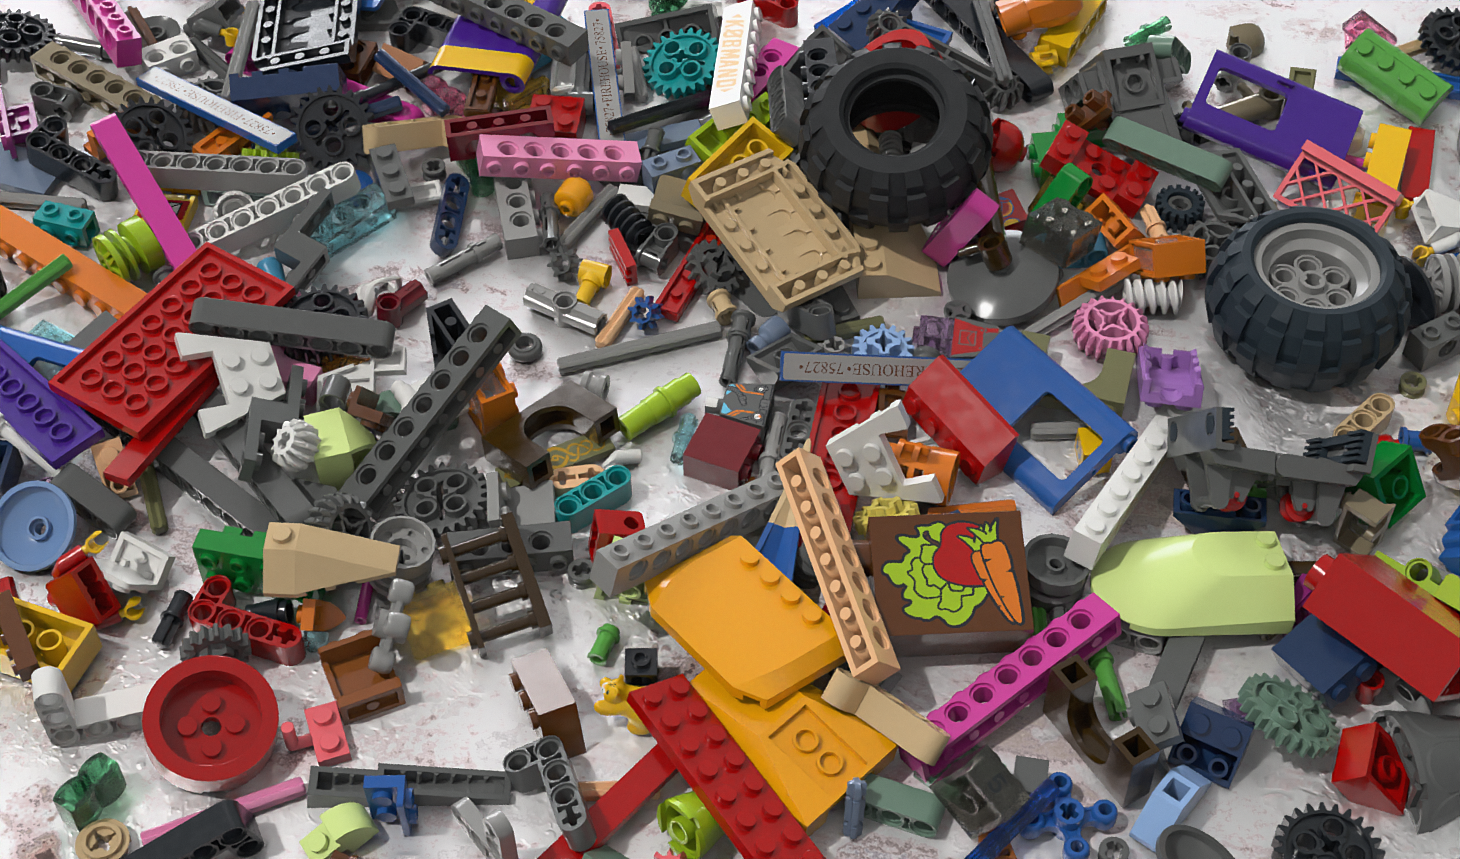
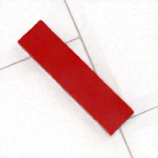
M1409 126L1408 129L1412 130L1402 168L1400 192L1404 198L1414 201L1413 198L1421 196L1426 189H1429L1436 130Z

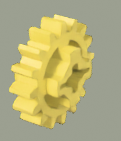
M898 496L893 498L880 497L872 500L871 506L861 507L862 511L855 512L853 521L858 535L864 534L865 537L869 517L920 515L916 501L901 500Z

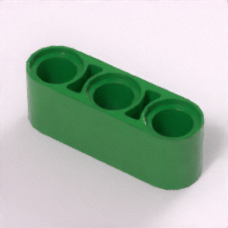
M1073 163L1064 165L1029 214L1027 229L1033 234L1060 232L1090 190L1093 178Z

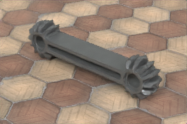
M888 7L885 11L878 9L875 14L869 17L866 35L869 36L870 43L876 38L894 30H920L906 23L907 16H899V10L891 12ZM920 31L933 44L944 60H955L968 71L969 75L975 77L986 102L990 103V109L996 106L1000 112L1005 108L1011 110L1015 104L1020 102L1024 84L1020 82V76L1013 75L1012 69L1011 73L1014 80L1008 84V87H1003L1002 84L998 83L993 68Z

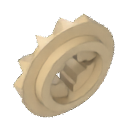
M111 818L98 819L89 823L80 831L76 838L75 851L79 859H120L124 854H128V846L132 841L127 827L122 822ZM99 837L100 840L108 842L110 850L107 851L99 848L97 838Z

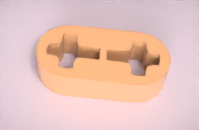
M596 464L562 467L553 470L554 475L549 480H552L554 483L555 496L560 497L589 480L590 477L603 472L604 469ZM565 480L566 484L560 485L559 481Z

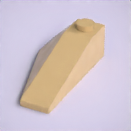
M269 522L263 548L264 597L299 598L307 596L306 592L325 588L326 591L336 589V585L353 581L361 584L396 576L401 551L400 545L300 523Z

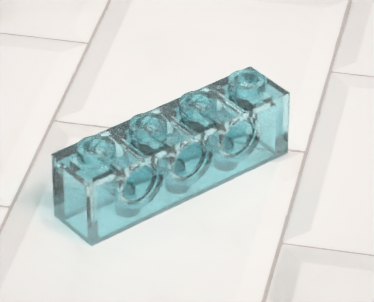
M372 183L361 189L356 195L336 204L310 238L327 246L330 259L397 218L396 210H388L381 188L376 183Z

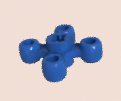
M1055 772L1048 777L1046 795L1053 801L1054 808L1048 812H1040L1034 808L1025 809L1019 815L1017 829L1020 835L1026 839H1036L1044 832H1052L1057 839L1064 841L1062 849L1063 859H1088L1090 846L1082 838L1081 831L1090 826L1102 831L1111 829L1118 817L1117 807L1113 802L1103 799L1094 803L1093 806L1083 807L1078 800L1071 798L1073 782L1070 776L1063 772Z

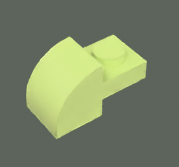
M355 802L343 803L322 813L319 816L322 823L300 840L299 843L309 859H330L335 850L342 853L346 849L355 852L377 834L379 829L364 806Z

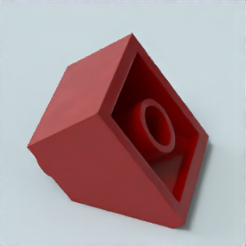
M1378 722L1344 728L1340 744L1338 745L1331 783L1350 802L1397 816L1403 815L1410 780L1392 737Z

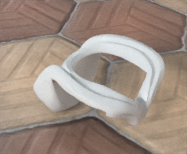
M383 277L357 287L355 293H357L358 300L363 299L369 318L376 309L374 286L384 284L391 293H394L402 287L403 280L401 277Z

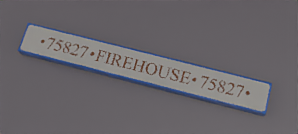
M609 9L584 11L585 29L588 30V55L598 140L626 141L624 132L611 135L610 131L607 130L609 120L622 116Z
M156 66L136 78L139 87L277 154L298 141L296 133Z
M781 351L779 380L909 386L937 357ZM947 358L959 372L973 360Z

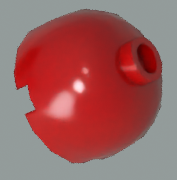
M997 118L992 123L993 145L991 157L994 172L1003 173L1014 168L1018 162H1023L1027 148L1024 147L1025 141L1022 131L1013 123Z

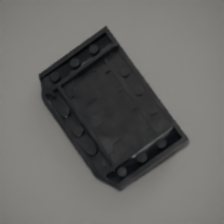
M260 0L251 56L258 71H262L263 75L278 74V69L289 68L298 72L302 71L304 66L333 63L343 65L356 62L362 0Z

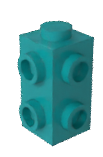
M45 200L32 218L35 226L70 246L88 249L92 243V238L96 237L100 232L94 211Z

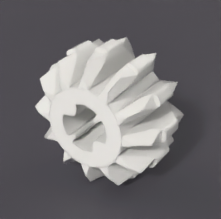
M292 419L290 422L285 421L282 429H277V435L272 439L274 442L270 449V452L273 454L272 461L288 471L298 472L301 469L306 470L309 462H314V456L319 452L317 449L318 444L321 442V439L318 437L319 430L303 420Z

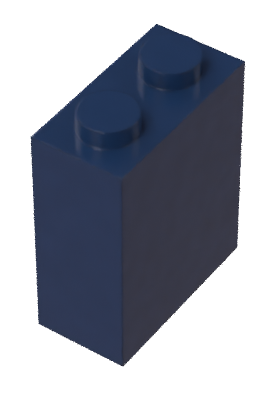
M1312 613L1271 648L1279 665L1330 710L1338 703L1347 700L1351 692L1362 682L1368 681L1379 668L1374 658Z

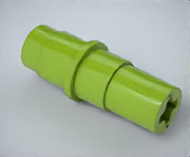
M685 373L662 387L657 386L653 389L652 394L618 417L621 433L626 439L632 440L668 417L674 418L677 415V411L690 404L694 398L701 394L698 382L690 373Z

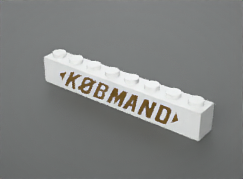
M753 0L724 7L709 110L718 131L746 123L749 119V111H752L751 98L754 97L752 87L756 83L754 72L757 71L756 59L759 58L757 48L760 46L759 34L762 33L760 24L763 22L760 7H755Z
M1163 404L1073 529L1063 556L1090 570L1094 568L1169 459L1167 458L1168 419L1193 413V410L1184 411L1175 408V405Z

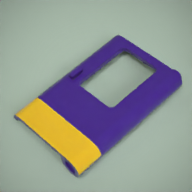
M535 0L533 5L560 17L568 0ZM458 14L430 65L428 74H433L436 69L499 76L500 83L505 90L510 93L519 94L524 91L542 53L536 52ZM507 78H514L515 86L509 84Z

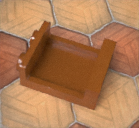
M372 629L361 631L354 636L339 641H332L317 649L321 666L344 726L406 704L399 676L396 677L393 668L389 674L377 673L368 668L371 652L374 647L379 646L381 638L372 636Z

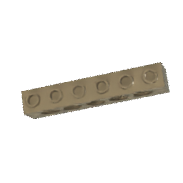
M53 41L30 57L37 78L52 84L76 89L83 96L85 104L107 116L113 114V111H118L120 104L127 106L129 99H132L136 104L140 96H142L145 103H148L151 96L156 104L161 100L157 95L150 94L138 85L124 80L121 76L109 72L103 66H98L86 57L80 56L70 51L67 47ZM150 120L154 124H160V122L157 120Z

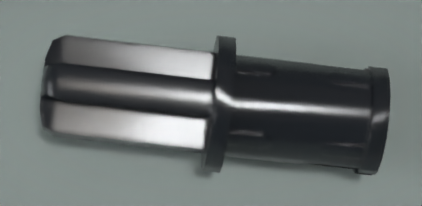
M176 590L167 610L161 613V622L152 637V643L157 648H168L178 628L183 627L185 623L183 618L193 601V596L184 590Z

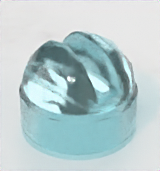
M304 631L303 641L306 650L310 653H318L317 649L329 643V632Z

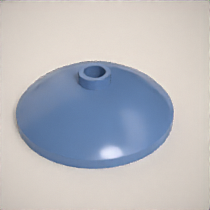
M27 481L14 486L1 497L0 560L4 564L23 572H38L55 565L57 559L68 552L76 535L77 515L72 500L61 488L45 481ZM46 525L45 532L41 534L42 527Z

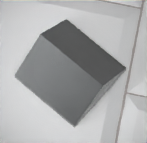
M790 333L747 356L746 360L762 384H774L775 391L794 382L779 380L781 351L825 353L823 347L794 333Z

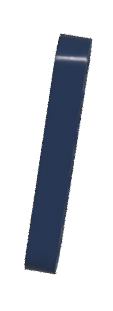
M458 173L450 174L442 186L431 235L430 248L440 257H449L459 240L470 183L465 176ZM455 186H457V190H458L457 193H456V192H453L454 189H455ZM446 202L454 203L458 209L449 207ZM442 220L450 222L454 228H448L443 224ZM443 237H446V238H447V239L445 240V245L443 244V241L441 240Z

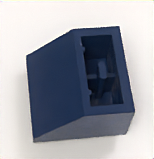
M1196 696L1190 702L1180 727L1184 741L1172 746L1167 762L1176 766L1184 764L1208 780L1229 789L1250 745L1256 724L1247 721L1240 714Z

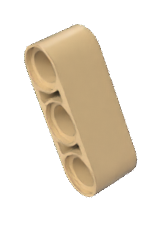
M1384 393L1371 395L1334 429L1332 437L1360 429L1380 435L1387 429L1395 408L1393 398Z

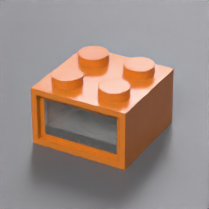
M1178 234L1129 240V255L1140 259L1141 268L1133 272V274L1140 275V279H1153V282H1159L1160 280L1169 282L1170 277L1178 276V279L1188 280L1195 279V274L1206 273L1205 239Z
M500 362L468 402L470 407L467 414L481 436L519 413L515 398L518 397L517 388L513 381L508 382L506 379L504 368Z

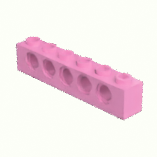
M480 134L476 152L479 176L561 180L580 177L586 181L637 183L642 165L637 141Z

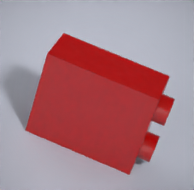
M1339 553L1336 559L1325 554L1316 561L1304 579V586L1313 592L1302 607L1431 701L1439 702L1460 699V614L1376 555Z

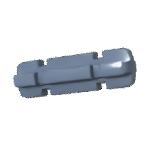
M853 777L852 780L847 782L842 832L844 836H849L850 839H856L857 836L862 835L863 830L862 821L864 820L867 783L864 780H860L859 777Z

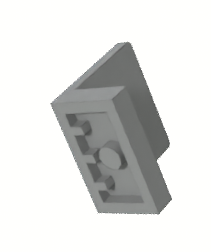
M498 471L486 473L487 521L490 528L502 526L500 515L511 511L517 526L556 522L555 487L552 480L544 481L532 490L524 485L509 488L508 482L502 481Z

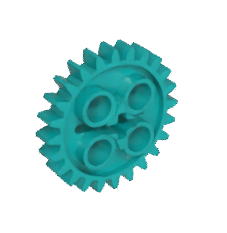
M681 28L678 35H675L670 31V38L667 39L661 36L662 43L654 42L655 50H647L649 57L643 59L645 66L642 69L647 84H649L651 90L656 91L658 96L664 94L665 99H668L673 95L676 100L679 99L680 95L685 97L691 93H698L699 90H707V84L713 85L719 43L716 37L712 38L710 32L704 35L702 29L694 33L693 28H690L687 33H684Z

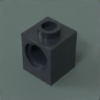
M625 648V683L638 687L657 683L659 674L658 649Z

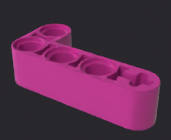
M976 188L950 216L947 215L944 220L938 222L921 252L940 266L945 267L958 254V249L963 248L990 221L1000 205Z

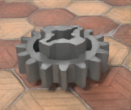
M713 239L710 243L703 240L700 244H696L686 257L688 263L685 266V270L691 271L688 279H695L696 284L694 287L696 289L700 286L704 288V295L709 291L713 292L721 288L734 293L740 286L739 284L744 280V277L741 275L744 270L741 266H738V262L723 243L721 246L717 245L716 239Z
M214 623L210 629L200 626L198 633L190 631L189 638H182V645L179 646L180 660L182 662L199 656L220 655L248 663L249 655H252L248 633H242L241 627L231 630V624H226L224 627L219 628V625Z

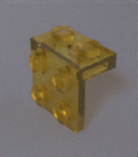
M444 579L426 585V591L415 594L414 591L410 604L403 608L402 613L411 616L407 641L416 660L428 658L469 642L466 632L471 631V627L454 580L445 583Z

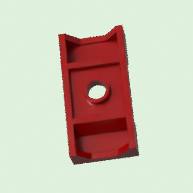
M1065 120L1039 167L1056 176L1064 165L1073 163L1093 178V184L1087 193L1088 195L1097 199L1102 193L1106 194L1129 218L1133 219L1159 172L1137 159L1130 165L1086 140L1089 132ZM1092 169L1098 170L1102 176L1096 175Z

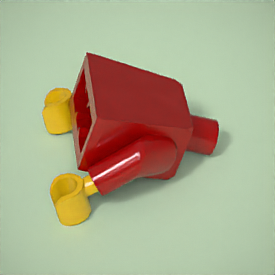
M99 530L86 539L85 545L79 544L60 556L51 573L53 579L46 583L48 591L47 601L51 606L57 607L62 614L94 624L96 630L123 622L125 617L129 620H138L146 609L145 607L138 610L133 608L140 603L142 598L139 596L131 597L125 608L120 609L121 605L107 580L104 579V575L93 556L88 557V553H100L109 544V541L104 545L95 543L94 538L102 532Z

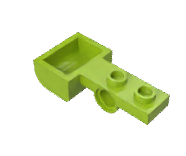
M764 92L751 103L752 111H749V119L754 116L767 127L770 124L768 93ZM712 117L688 136L685 146L691 145L699 159L704 163L744 124L718 131Z
M1376 551L1375 555L1454 611H1460V578L1458 576L1448 574L1440 584V572L1426 559L1414 558L1404 566L1382 552ZM1422 569H1428L1426 579L1417 581L1416 576L1418 572Z

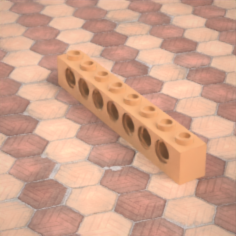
M798 447L775 463L852 676L855 679L876 686L901 670L821 457Z

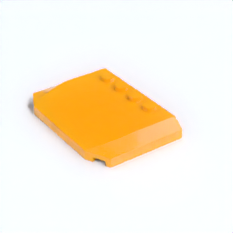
M730 535L644 582V593L648 598L651 617L732 696L741 700L747 696L760 701L759 706L767 709L847 661L832 618L742 536Z

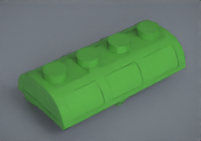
M1370 28L1366 29L1351 44L1337 66L1339 71L1419 127L1454 89L1453 85L1434 74L1427 67L1408 56Z

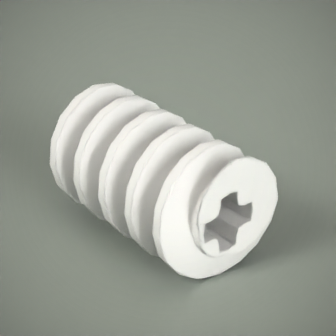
M1124 279L1122 299L1125 298L1127 304L1135 302V306L1143 309V314L1146 306H1149L1151 314H1155L1157 307L1160 306L1162 314H1166L1168 308L1172 307L1174 315H1177L1182 305L1183 283L1182 280H1179L1176 286L1175 281L1170 279L1166 286L1163 280L1155 282V285H1153L1151 279H1146L1142 285L1140 279H1135L1131 286L1130 280Z

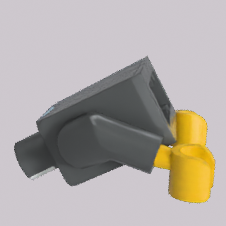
M211 0L199 7L186 19L187 23L183 25V31L189 38L196 36L201 41L212 35L218 38L224 36L226 45L234 47L239 30L235 27H228L239 16L244 14V4H241L239 0Z

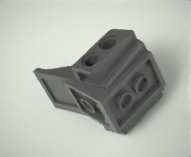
M1152 42L1103 50L1079 69V73L1075 74L1058 88L1064 108L1072 103L1082 108L1084 106L1083 97L1085 93L1091 89L1102 93L1107 89L1112 93L1110 102L1113 112L1112 116L1108 118L1110 125L1116 116H1120L1182 141L1167 91L1182 82L1183 77L1176 57L1156 60Z

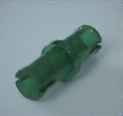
M1162 16L1150 24L1145 23L1141 25L1139 30L1123 38V42H1127L1124 46L1147 43L1150 35H1161L1170 31L1172 25L1166 27L1167 24L1171 23L1170 19L1167 16Z

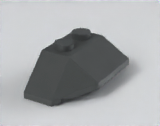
M1240 148L1215 151L1213 153L1227 159L1234 166L1220 192H1214L1198 186L1217 219L1226 223L1229 221L1234 226L1242 227L1245 223H1249L1251 219L1273 209L1278 210Z

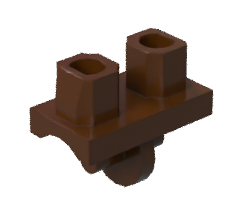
M1091 89L1083 97L1084 106L1082 108L1073 103L1065 108V119L1086 131L1088 129L1093 130L1096 127L1101 131L1106 130L1110 125L1108 118L1112 116L1113 112L1110 102L1112 93L1107 89L1102 93Z

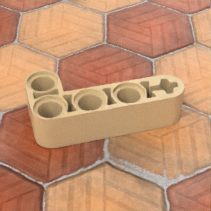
M446 115L445 117L434 116L363 125L364 153L369 154V149L394 143L397 151L438 146L448 147L444 120L462 117Z
M838 667L821 696L823 700L834 707L855 714L911 755L931 766H935L951 737L946 731L879 685L875 686L855 679L850 671Z

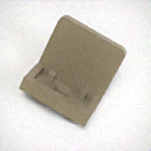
M665 174L661 175L653 199L651 198L647 219L655 225L667 222L672 223L677 227L678 231L698 236L704 218L693 205L680 196L687 180Z

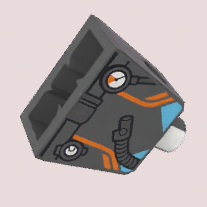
M730 383L726 387L723 399L707 397L705 413L707 412L761 429V444L764 445L769 417L774 407L775 385Z

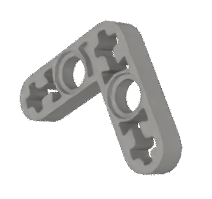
M467 796L451 805L456 820L486 859H518L513 828L500 809H495L484 817Z

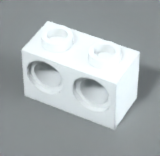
M185 33L142 48L141 66L144 73L155 66L177 77L201 70L197 51Z

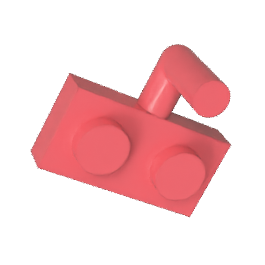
M336 701L304 709L310 731L308 734L297 737L292 722H284L281 725L286 748L289 751H296L314 746L319 766L330 767L352 760Z

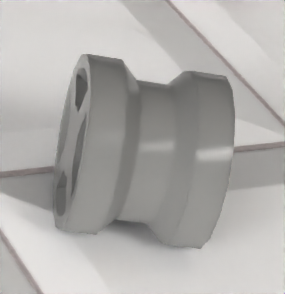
M586 370L581 378L580 385L606 400L610 387V376L606 374L597 376L592 371Z

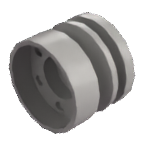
M1445 253L1444 255L1431 254L1426 260L1424 272L1434 290L1437 313L1451 312L1458 307L1460 309V253L1457 256L1452 253Z
M409 516L389 517L378 523L371 532L370 539L400 545L401 551L396 576L370 581V585L378 593L387 597L392 580L400 578L408 580L415 585L413 597L423 592L431 579L436 544L433 531L424 522Z

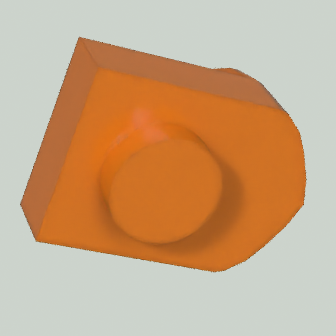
M303 598V605H298L296 621L298 624H301L300 630L327 631L337 627L346 619L344 613L337 606L324 600Z

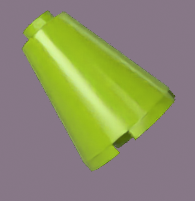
M694 791L667 798L657 808L660 830L662 833L667 830L672 838L668 842L669 846L677 855L684 851L687 859H701L725 834Z

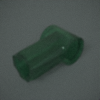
M477 158L456 161L463 175L469 181L471 193L474 196L487 197L494 192L493 177L479 176Z

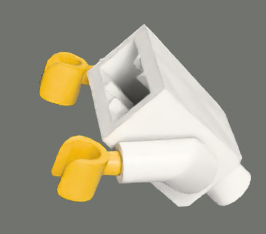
M1426 189L1421 196L1413 198L1414 201L1404 198L1399 207L1396 206L1394 209L1395 218L1400 220L1408 218L1411 209L1425 244L1431 246L1427 248L1426 246L1418 245L1414 248L1411 259L1419 257L1416 263L1420 267L1425 266L1426 260L1431 254H1443L1460 247V201L1430 189Z

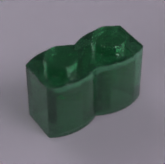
M99 752L84 762L77 776L67 780L60 786L53 797V802L62 821L80 832L85 826L100 817L103 808L114 803L122 795L127 784L119 764L104 753Z

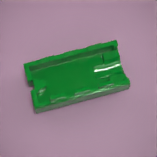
M226 525L223 532L200 529L192 549L203 584L211 576L224 575L230 580L232 588L242 593L263 594V548L267 532L254 531L253 536L249 537L243 536V528ZM325 588L306 592L307 596L287 599L296 600L300 603H303V598L323 600L326 590Z

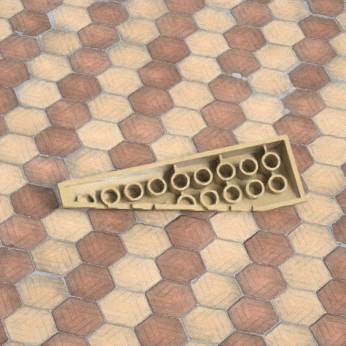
M859 123L852 131L856 139L867 149L880 154L879 142L874 130L864 128ZM849 220L850 233L859 243L860 263L864 267L862 275L855 279L858 299L941 296L937 263L921 252L928 240L921 224L909 226L908 232H889L888 227L875 225L873 229L869 230L852 224Z

